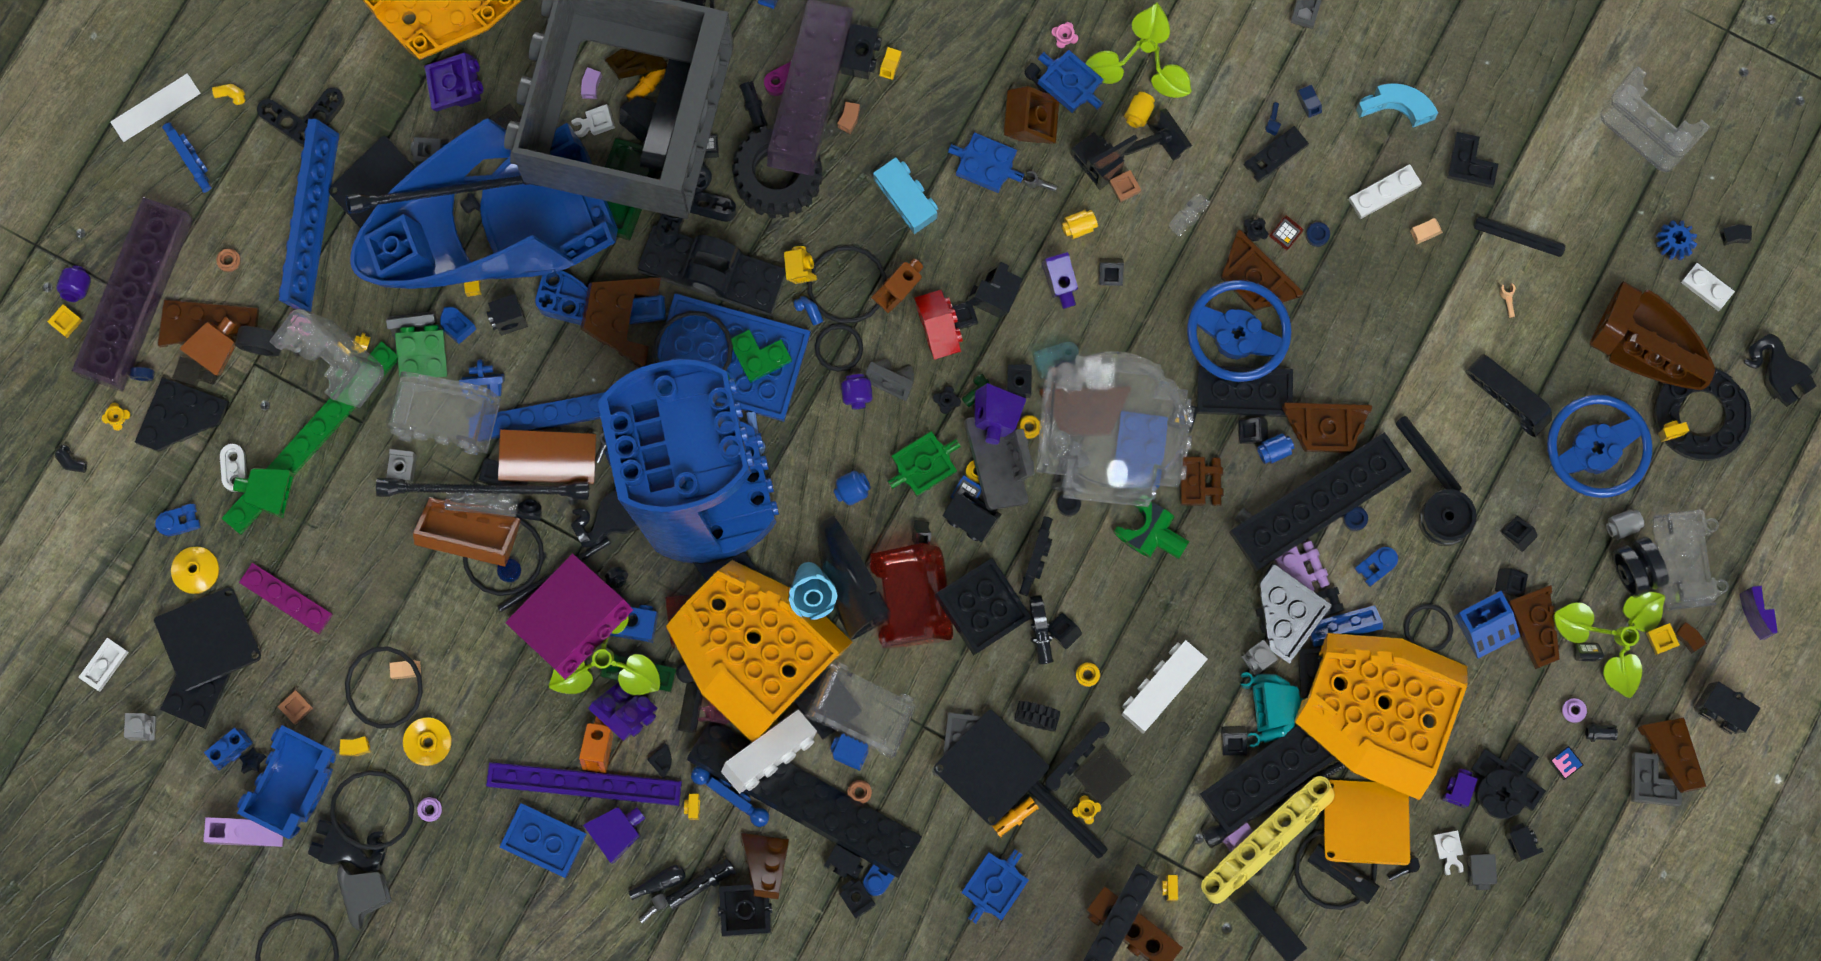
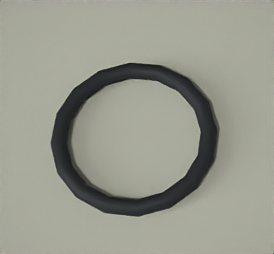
M842 324L831 325L824 329L817 337L815 343V353L820 364L828 370L836 372L847 371L856 366L864 350L863 341L858 332L850 326ZM836 329L849 331L858 341L859 350L857 357L852 363L842 367L828 364L820 354L822 338L826 333Z
M1433 604L1419 605L1406 616L1404 623L1405 637L1409 642L1418 645L1409 634L1411 618L1422 609L1436 610L1445 617L1448 623V634L1444 642L1439 646L1425 649L1438 652L1451 641L1453 635L1452 620L1448 613L1439 606Z

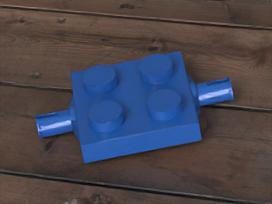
M1070 50L1056 60L1050 58L1045 52L1039 56L1038 60L1047 66L1048 69L1038 80L1037 84L1071 113L1087 101L1096 110L1103 105L1104 102L1094 95V91L1102 84L1104 79Z
M170 122L166 123L162 128L169 137V141L175 146L188 169L193 174L194 181L202 189V192H208L212 187L207 182L209 180L205 174L208 171L207 167L196 154V150L184 133L179 135Z
M975 132L965 149L953 144L949 148L948 153L961 158L956 176L996 193H999L1003 183L1008 178L1020 183L1024 178L1025 174L1012 169L1013 161L1017 154L1016 149Z
M1014 849L1007 861L998 859L988 852L961 892L972 900L976 906L968 917L969 920H972L975 914L978 913L972 921L977 924L983 912L990 913L1002 921L1029 881L1015 868V865L1022 856L1019 852L1013 860L1018 852Z

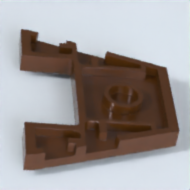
M661 278L589 283L581 330L602 344L613 348L622 357L625 356L633 361L637 367L646 366L649 346L628 341V327L634 295L640 297L658 296Z

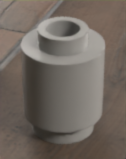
M1629 509L1608 518L1606 528L1611 537L1619 540L1639 532L1640 528L1644 527V520L1637 509L1633 511Z

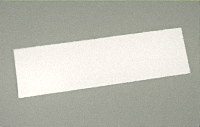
M187 73L112 120L111 124L122 141L125 142L201 93Z

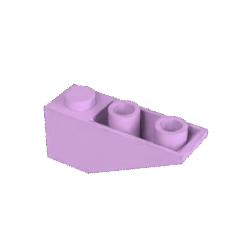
M205 817V843L283 847V836L251 820Z

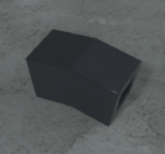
M1734 225L1723 228L1720 231L1723 245L1726 246L1733 243L1748 244L1752 240V226Z
M915 520L912 533L914 545L930 546L931 531L929 529V522Z

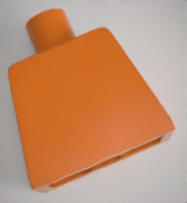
M597 716L595 717L594 724L587 723L579 760L582 771L606 774L613 732Z

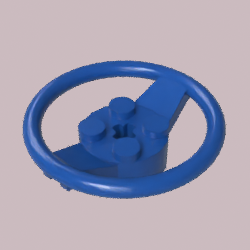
M1232 280L1217 284L1200 296L1189 315L1187 336L1195 358L1207 371L1225 380L1244 382L1267 375L1282 362L1290 346L1291 323L1285 306L1269 289L1250 281ZM1240 289L1257 293L1268 300L1277 311L1282 325V338L1261 329L1262 324L1260 320L1248 311L1231 309L1224 314L1205 305L1216 295L1229 290ZM1197 326L1214 338L1219 352L1227 358L1238 360L1250 354L1273 358L1262 367L1249 372H1232L1222 369L1212 363L1203 353L1197 338ZM1239 330L1244 337L1240 336L1239 339H1235L1234 334L1231 332Z
M1590 395L1572 401L1557 414L1549 429L1547 449L1554 471L1568 487L1586 496L1607 498L1627 492L1644 477L1651 462L1652 439L1646 422L1632 406L1615 397ZM1603 404L1615 407L1631 418L1611 427L1606 424H1595L1584 428L1575 436L1572 448L1558 456L1557 437L1565 419L1577 409L1587 405ZM1641 436L1643 453L1640 464L1634 474L1625 482L1610 488H1593L1578 482L1569 475L1583 470L1594 474L1607 472L1618 462L1623 454V449ZM1594 444L1601 448L1600 454L1592 451Z

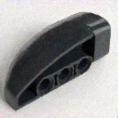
M834 515L820 523L818 529L822 571L836 587L837 600L834 609L849 638L853 640L888 621L891 618V613L881 593L876 591L877 585L840 523Z

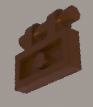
M1205 457L1180 458L1181 506H1205V496L1212 497V506H1221V497L1224 496V489L1221 488V476L1223 475L1221 458H1211V466H1205ZM1205 475L1212 476V488H1205Z

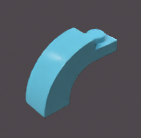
M1403 84L1377 86L1374 93L1375 97L1369 95L1362 98L1356 109L1359 118L1384 109L1398 110L1408 117L1413 127L1435 120L1438 114L1436 107L1426 95L1413 87Z

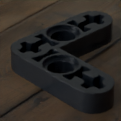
M337 88L326 89L303 120L271 99H264L259 102L257 112L263 121L298 145L304 147L305 139L301 137V134L305 133L308 119H313L316 113L323 112L326 118L322 123L329 126L343 107L345 98ZM330 96H332V97H335V96H336L337 99H338V102H334V101H333V102H331V104H330V100H329L328 98H329ZM324 104L326 107L328 106L331 112H328V110L325 107H322V105ZM271 107L274 113L278 115L275 119L270 113L265 115L263 109ZM285 118L293 119V125L288 129L281 127V122Z
M700 191L695 192L690 213L728 222L735 218L736 204L731 199ZM700 201H705L709 205L707 207H701L697 203ZM662 214L657 225L658 240L663 243L676 241L685 219L673 218ZM668 225L671 226V230L666 233Z

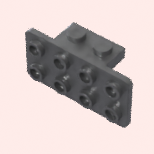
M975 417L966 419L964 422L986 508L988 510H995L1027 504L1028 496L1024 480L1033 476L1035 472L1034 462L1030 456L1028 440L1025 437L1024 430H1014L1009 435L1000 437L999 444L993 445L985 441L987 431L975 426Z

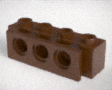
M1104 887L1087 908L1086 912L1089 913L1087 918L1097 926L1103 925L1107 919V911L1112 910L1118 896ZM1138 913L1132 924L1138 928V936L1131 938L1126 934L1123 940L1128 945L1126 948L1137 957L1141 955L1148 961H1173L1183 948L1140 913ZM1148 940H1153L1157 943L1158 950L1156 953L1147 951L1146 943Z

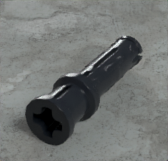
M726 855L712 867L707 866L703 870L704 873L665 897L673 911L708 887H717L720 885L719 882L729 875L737 874Z

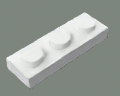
M1409 164L1354 194L1348 200L1359 218L1362 219L1415 190L1422 183Z

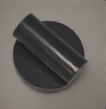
M526 499L518 504L517 518L541 521V504L533 499Z

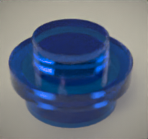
M508 559L505 567L498 565L497 574L502 581L512 583L519 579L521 566L516 560Z

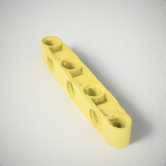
M1322 776L1313 778L1228 854L1202 881L1201 888L1207 899L1215 904L1226 900L1306 828L1334 799V790L1329 780ZM1320 788H1327L1323 794H1317ZM1291 820L1287 827H1281L1284 821ZM1255 853L1254 858L1245 860L1248 854ZM1213 886H1220L1217 892L1209 893Z

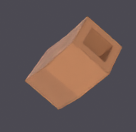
M845 102L843 115L837 123L839 129L848 134L852 133L858 122L860 104Z

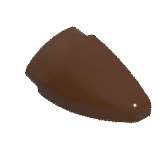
M1624 281L1619 285L1592 336L1589 346L1608 356L1610 355L1609 362L1644 377L1684 388L1705 389L1712 381L1715 366L1705 345L1692 326L1677 310L1652 291L1645 290L1642 294L1641 290Z

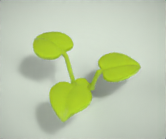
M1158 3L1153 4L1134 17L1132 30L1141 39L1137 41L1134 48L1122 61H1119V57L1115 52L1100 51L1092 55L1085 63L1104 79L1102 83L1113 84L1122 79L1124 70L1121 66L1132 57L1138 48H1141L1146 53L1154 51L1158 73L1152 76L1151 82L1155 90L1164 96L1172 98L1184 97L1192 92L1190 77L1185 69L1174 64L1166 65L1163 69L1160 67V47H1158V44L1165 42L1169 38L1170 25L1166 14Z
M1648 592L1638 598L1630 596L1623 605V614L1630 619L1628 621L1629 627H1619L1616 631L1592 627L1594 613L1589 606L1583 603H1571L1557 610L1554 614L1555 625L1559 633L1566 640L1573 643L1587 641L1589 631L1614 635L1615 642L1623 646V648L1619 652V657H1612L1606 662L1603 676L1606 683L1612 689L1626 698H1631L1639 687L1642 677V665L1636 655L1628 654L1624 656V653L1630 650V646L1635 645L1639 641V632L1637 630L1648 632L1654 630L1659 625L1663 614L1665 595Z
M629 615L611 632L612 634H618L625 629L628 624ZM608 637L603 641L601 649L593 654V662L585 666L583 661L566 680L554 669L549 688L564 694L581 693L587 690L593 682V676L588 671L593 666L600 669L607 668L610 665L622 667L623 670L618 676L619 684L625 692L632 695H643L658 691L660 689V677L654 663L644 655L633 654L628 658L626 664L614 661L613 652L607 648Z

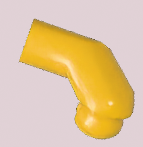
M234 84L212 87L214 98L229 96L233 98L235 105H241L246 101L244 91Z

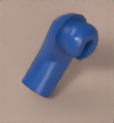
M799 296V299L794 300L795 309L797 311L805 309L813 326L823 322L816 303L806 296Z

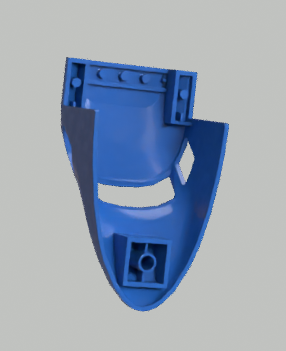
M487 118L430 156L400 181L388 194L516 177L521 174L518 166L510 162L511 150L504 148L506 130ZM566 123L558 127L550 155L592 164L587 150L570 124ZM508 158L492 175L466 176L484 159ZM531 184L496 187L483 190L480 204L482 224L494 254L474 262L470 261L456 231L453 216L455 194L396 203L390 202L389 204H378L357 234L351 250L350 263L351 268L359 278L366 282L389 288H431L487 279L534 277L553 274L567 269L616 243L618 228L605 200Z

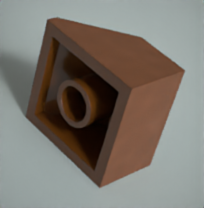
M1030 86L1008 90L1004 135L1023 142L1055 144L1059 102L1053 96Z

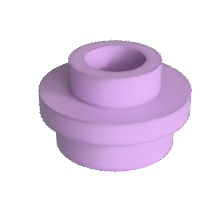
M1573 698L1564 703L1562 714L1567 721L1577 723L1585 718L1587 708L1583 701ZM1572 706H1576L1579 709L1577 715L1571 712Z
M424 798L418 805V815L424 821H435L442 813V805L435 798ZM429 805L434 807L432 814H427L426 808Z

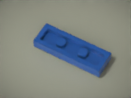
M1374 605L1322 619L1309 637L1313 646L1318 647L1323 645L1327 633L1361 635L1383 629V622Z

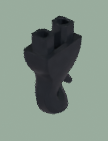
M1767 334L1748 348L1752 361L1746 359L1744 363L1753 369H1757L1762 365L1763 350L1767 349L1770 352L1765 374L1766 387L1774 400L1778 398L1786 407L1799 399L1792 390V387L1797 385L1805 395L1817 386L1811 377L1813 371L1803 362L1789 357L1783 342L1774 334Z
M616 490L606 495L600 502L591 532L585 530V526L590 521L589 512L586 509L572 510L574 515L580 516L572 522L571 527L581 545L586 548L599 545L610 534H628L639 529L618 500Z
M319 820L316 833L327 837L324 845L312 842L308 851L309 855L318 859L319 862L331 866L351 863L367 872L380 870L388 847L373 850V854L367 857L364 849L357 848L344 841L334 829L332 822ZM338 822L339 827L347 837L361 844L357 833L350 826ZM384 832L371 833L367 838V844H382L383 842L378 841L377 838L382 837Z

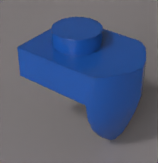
M454 307L443 308L440 316V325L446 334L460 344L476 330V327L458 309Z

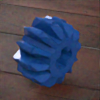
M1674 220L1669 223V226L1664 224L1661 227L1662 232H1658L1656 235L1660 240L1657 242L1656 247H1663L1661 255L1669 253V260H1673L1675 256L1678 260H1682L1684 255L1690 256L1692 249L1697 246V243L1693 241L1696 239L1697 234L1690 233L1692 226L1685 228L1684 221H1680L1678 225Z

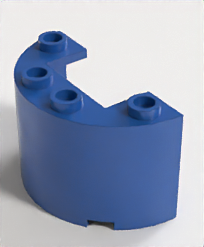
M281 725L280 729L277 728L271 737L273 742L271 747L275 751H271L265 763L267 767L264 773H260L255 781V791H248L247 794H243L237 805L239 808L237 814L287 839H292L301 830L298 825L301 822H307L318 805L330 780L333 769L329 768L330 762H335L336 752Z

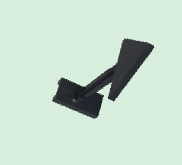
M1165 108L1160 110L1147 123L1154 135L1136 141L1138 137L1133 135L1089 162L1092 166L1104 171L1120 156L1130 155L1157 144L1162 145L1174 161L1179 159L1181 154L1186 149H1189L1192 144Z

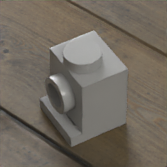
M390 449L386 478L399 482L413 483L417 460L416 454L412 451ZM403 464L404 468L401 471H396V466Z
M1264 640L1242 656V659L1255 677L1278 660Z
M125 713L124 738L131 741H155L156 716H149L145 713Z

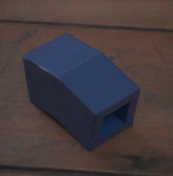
M1312 85L1298 90L1297 96L1308 118L1322 113V104Z

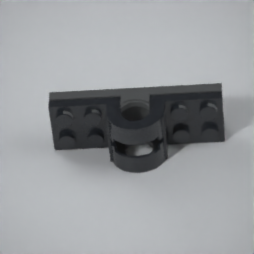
M654 225L638 266L640 274L661 278L662 281L771 317L786 279L785 268L743 255L736 246L715 237L698 235L694 239L679 234L676 241L663 243L658 240L657 226Z

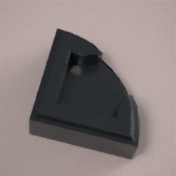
M665 744L647 759L662 778L666 777L672 764L671 752Z

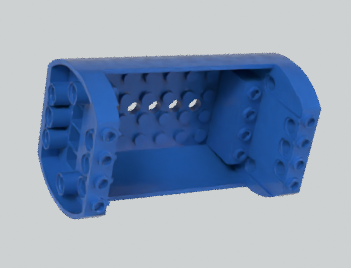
M669 360L634 370L619 379L603 394L598 401V408L620 503L657 553L681 562L708 563L739 555L755 546L777 523L775 515H779L776 501H772L770 496L774 489L771 478L767 479L765 470H768L769 467L766 456H761L760 448L764 447L761 433L756 434L754 427L739 420L740 417H743L740 402L735 403L733 394L738 393L735 379H730L727 371L715 365L697 360ZM719 397L727 398V402L723 406H716L715 402ZM752 473L759 474V478L755 482L748 481V477ZM756 496H764L762 504H753V499ZM716 529L723 530L722 536L715 539L712 532Z

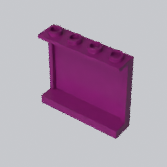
M572 553L505 623L566 680L610 636L611 632L628 617L633 609Z

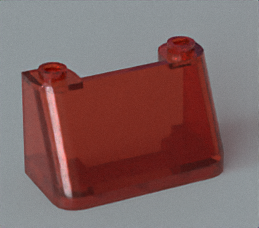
M919 543L871 553L870 570L876 577L882 579L884 599L891 613V618L887 621L888 625L882 626L878 634L882 648L891 649L952 640L953 624L934 596L937 592L947 587L945 563L941 549L938 546Z

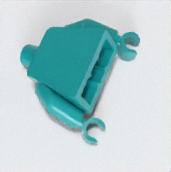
M1248 672L1243 673L1241 677H1248L1251 681L1248 684L1240 685L1244 689H1249L1253 686L1258 732L1262 731V734L1259 735L1256 733L1247 735V737L1255 735L1258 738L1256 744L1249 746L1256 747L1261 741L1267 743L1285 736L1290 730L1295 728V719L1301 702L1306 698H1300L1298 687L1291 686L1287 680L1277 674H1257L1256 677H1253Z

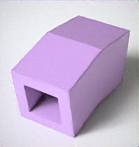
M587 67L581 85L582 99H597L598 85L602 78L601 72Z
M1246 823L1225 838L1223 842L1229 851L1232 852L1254 831Z

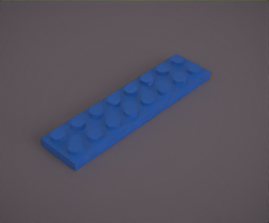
M308 119L307 128L305 129V143L301 153L300 172L297 176L298 186L294 197L293 217L290 220L289 240L286 244L287 254L283 265L282 284L279 288V301L304 313H311L330 197L329 188L332 185L340 135L317 119Z

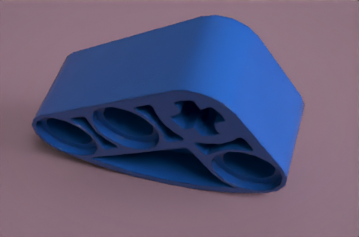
M564 271L542 275L535 303L539 312L544 316L581 325L588 288L577 278ZM558 277L560 281L557 285L550 286L548 285L549 279ZM550 300L552 304H548L546 307H544L543 303H547V301ZM568 305L576 307L575 311L571 314L564 313V309Z

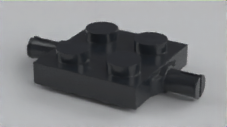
M1044 516L1041 527L1038 529L1039 535L1026 576L1022 578L1023 582L1019 591L1021 595L1028 596L1035 578H1041L1045 564L1041 559L1042 556H1048L1053 540L1048 538L1053 521L1050 517Z

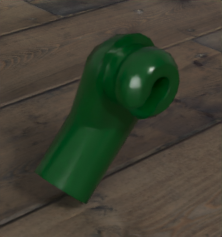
M979 374L974 378L973 382L977 387L962 398L968 407L975 403L976 390L987 383L990 384L989 379H986L983 374Z

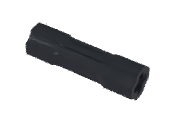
M1320 843L1307 860L1318 870L1327 873L1345 886L1353 895L1366 904L1370 902L1380 887L1346 863L1327 860L1325 858L1324 846ZM1327 853L1328 857H1334L1333 853Z

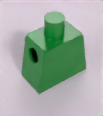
M251 469L249 479L235 478L233 490L245 493L243 501L247 505L279 518H284L294 474L290 470Z

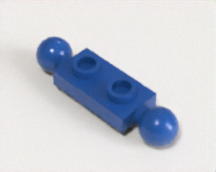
M698 766L692 770L691 779L695 784L707 785L714 792L749 815L754 826L763 827L768 823V811L764 808H754L749 804L752 799L744 793L735 794L730 790L732 785L720 778L717 781L710 776L709 772Z

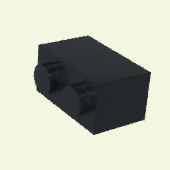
M962 488L956 493L942 516L947 519L946 521L951 526L961 528L967 532L966 535L970 539L983 542L989 536L1002 514L996 510H988L983 501Z

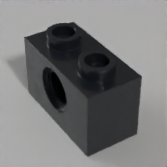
M851 23L841 64V74L869 80L870 72L874 73L876 69L877 59H874L875 51H880L882 38L879 37V30L877 28ZM864 48L868 50V53L861 56L856 51Z
M515 294L488 303L490 310L486 311L489 322L493 330L498 329L501 336L528 327L521 304Z

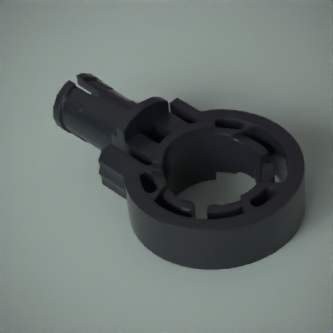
M1042 595L1029 596L1033 623L1031 628L1035 633V637L1030 638V641L1036 644L1038 663L1049 664L1054 662L1050 645L1054 635H1048L1049 623L1046 619Z

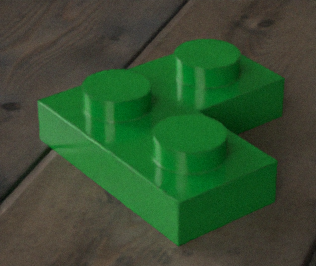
M750 330L731 338L733 351L750 383L792 362L782 340L760 350Z

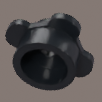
M1246 219L1243 224L1246 227L1245 235L1251 241H1259L1261 238L1267 239L1269 233L1265 229L1266 222L1264 219Z
M950 386L945 387L944 391L940 394L936 393L933 396V401L938 403L943 414H948L952 409L961 405V399L956 397L954 389Z

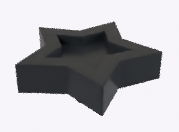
M253 747L247 755L239 757L243 762L241 772L243 774L251 770L259 772L260 763L266 756L257 753Z

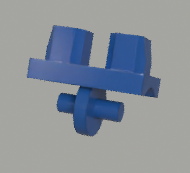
M483 359L477 360V367H469V374H478V376L462 377L459 380L460 387L464 388L466 399L480 397L479 385H487L488 397L501 396L502 383L505 381L504 373L485 375V373L493 372V365L484 366Z

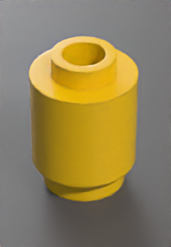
M1139 92L1138 95L1133 97L1124 115L1128 125L1134 128L1146 125L1155 107V99L1151 95Z
M1082 210L1064 218L1065 223L1061 224L1065 236H1070L1072 240L1094 231V228L1098 227L1092 210Z

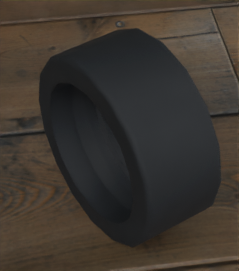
M241 326L238 329L235 346L241 350L258 355L278 356L281 352L283 336L262 328Z

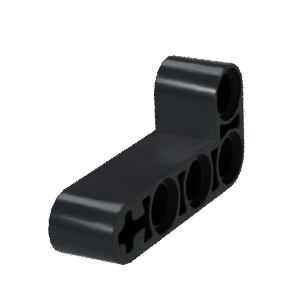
M1481 354L1466 369L1467 376L1475 384L1519 418L1521 427L1530 436L1537 437L1552 421L1550 406L1487 355Z

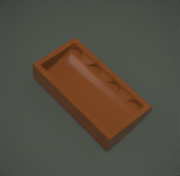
M500 430L498 481L545 483L589 481V484H594L596 434Z
M430 497L413 532L414 545L505 567L517 536L520 519Z

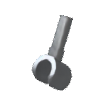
M1033 171L1027 172L1029 177L1035 178L1033 182L1024 180L1027 187L1035 188L1039 186L1056 192L1057 186L1038 179L1037 174Z
M604 432L600 435L602 444L595 459L598 463L601 462L607 449Z
M659 894L651 899L654 906L639 918L642 924L654 913L667 907L668 902L664 894Z

